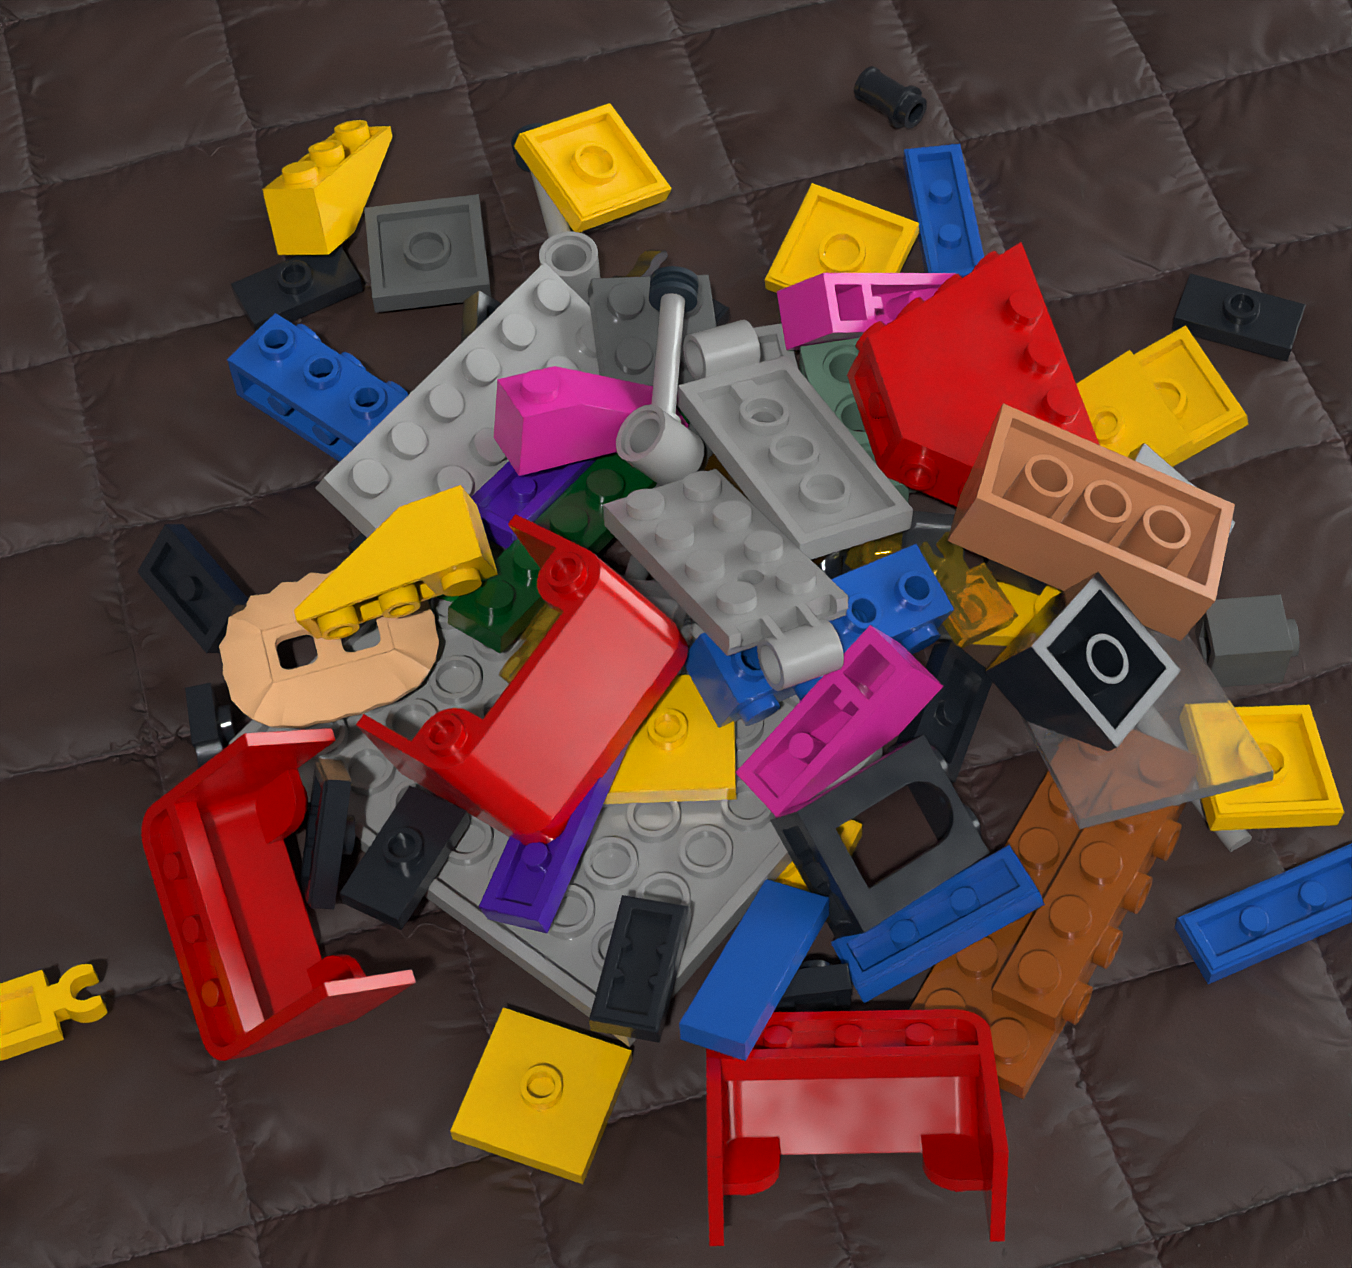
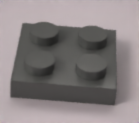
M479 194L364 208L372 299L375 313L464 302V300L477 291H481L491 297Z
M697 275L699 279L697 305L693 310L684 313L678 385L695 381L685 362L683 351L685 336L716 327L709 275ZM650 277L591 278L588 296L599 375L653 386L660 311L653 308L649 303Z

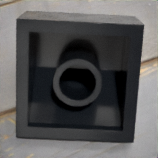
M1097 572L1052 597L986 669L985 673L1027 722L1109 752L1120 745L1181 670L1101 574Z

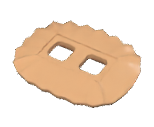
M333 571L327 574L310 572L298 582H281L268 594L250 596L245 609L228 618L226 636L219 645L223 662V676L229 688L231 700L245 715L258 723L272 728H306L316 724L331 723L348 716L364 714L377 707L394 703L421 685L429 675L436 660L439 639L436 631L435 616L430 609L428 600L420 602V608L409 615L399 618H385L383 616L375 618L374 620L377 623L380 634V642L374 647L356 652H347L343 649L341 639H316L297 623L294 609ZM303 635L312 636L318 654L316 661L290 670L283 669L278 657V644L284 640Z

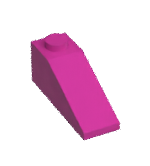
M821 273L777 291L786 350H800L801 346L859 338L874 323L882 321L887 325L895 320L901 310L915 298L921 297L926 301L934 296L938 288L956 273Z
M557 366L497 379L493 438L519 476L617 452L616 438L622 423L639 407L651 405L653 386ZM676 409V415L680 417L681 424L688 428L687 422Z
M869 625L843 654L844 662L842 668L824 675L736 771L741 780L775 816L790 807L806 803L898 736L943 687L906 648L872 625Z

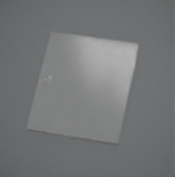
M1158 631L1149 632L1181 671L1120 745L1109 752L1027 722L1019 713L1079 829L1170 806H1179L1185 802L1273 780V768L1188 633L1179 641Z

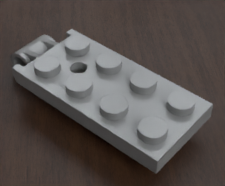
M747 320L728 323L685 336L683 343L685 362L695 381L678 385L677 406L750 502L810 560L911 528L913 508L790 358L785 355L760 362L758 337L754 328Z
M717 469L693 472L682 480L653 489L636 490L625 498L603 504L605 527L727 656L757 646L760 667L765 679L774 690L780 691L842 668L844 662L842 644L835 628L829 621L846 615L848 595Z

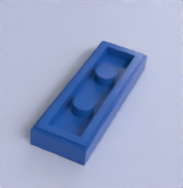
M951 144L904 149L903 165L914 221L919 223V233L917 236L925 273H958L960 276L965 277L984 258L961 145Z
M1352 843L1178 917L1175 929L1207 984H1211L1351 923Z
M1008 845L960 871L867 932L838 938L832 941L831 944L841 963H848L850 979L863 1003L1045 904L1034 882L1011 846Z
M765 880L679 1022L680 1040L746 1061L828 918L829 898L772 880Z

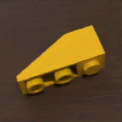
M364 120L341 123L334 128V133L322 142L310 146L307 155L298 162L283 167L281 170L282 174L262 189L278 255H329L355 232L392 139L390 126L368 127L367 121Z
M458 485L400 506L294 609L297 623L316 639L336 640L354 634L359 630V624L380 616L399 618L409 615L420 608V602L444 594L454 597L475 591L482 585L481 580L498 575L477 504L464 488Z

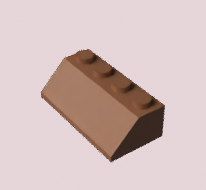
M1003 403L997 412L960 494L947 541L1062 591L1099 572L1142 625L1181 641L1216 600L1235 504Z

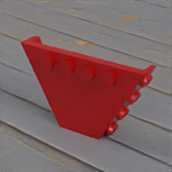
M1022 242L1000 255L996 251L990 252L979 261L971 273L965 277L960 276L958 273L954 274L938 288L934 296L926 301L921 297L915 298L901 310L895 320L887 325L882 321L874 323L856 342L855 348L859 353L850 367L847 377L876 464L887 478L902 483L911 489L918 490L957 507L960 494L997 412L1003 403L1100 445Z

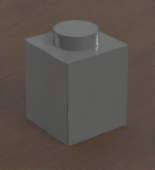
M1281 594L1216 599L1199 619L1195 632L1206 688L1281 683L1284 680L1291 657H1297L1299 653L1298 626L1294 618L1286 619Z

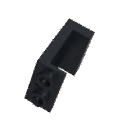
M924 734L894 744L887 749L889 753L809 802L790 807L770 820L809 892L829 898V916L826 922L836 939L867 932L989 854L981 838V826L977 817L969 807L962 804L948 778L949 770L945 759L935 747L929 744ZM907 785L936 836L938 843L868 888L836 828Z

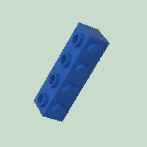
M276 313L227 359L238 396L339 462L409 395L397 383L392 381L385 383L367 372L362 363L353 355L347 352L339 354L322 343L320 338L309 327L303 324L295 326Z
M917 544L831 579L848 595L846 615L829 621L840 638L843 654L869 625L899 642L911 654L917 653L940 638L941 635L937 629L955 610ZM705 632L700 634L690 647L684 663L688 674L719 728L739 719L743 720L745 726L758 723L780 708L778 702L797 695L801 701L823 677L820 676L776 691L764 677L759 664L757 646L727 656Z

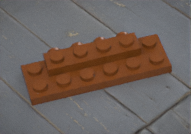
M1129 733L1117 748L1109 752L1070 737L1067 738L1004 846H1011L1039 890L1045 905L935 964L909 1009H959L982 1017L991 1029L1000 1089L1024 1100L1065 1023L1068 1021L1076 1025L1083 1016L1092 995L1093 987L1087 985L1097 965L1107 969L1112 963L1123 937V931L1118 929L1127 911L1137 914L1145 903L1153 880L1148 873L1156 858L1166 861L1175 848L1182 825L1177 820L1197 784L1198 768L1196 761L1133 733Z

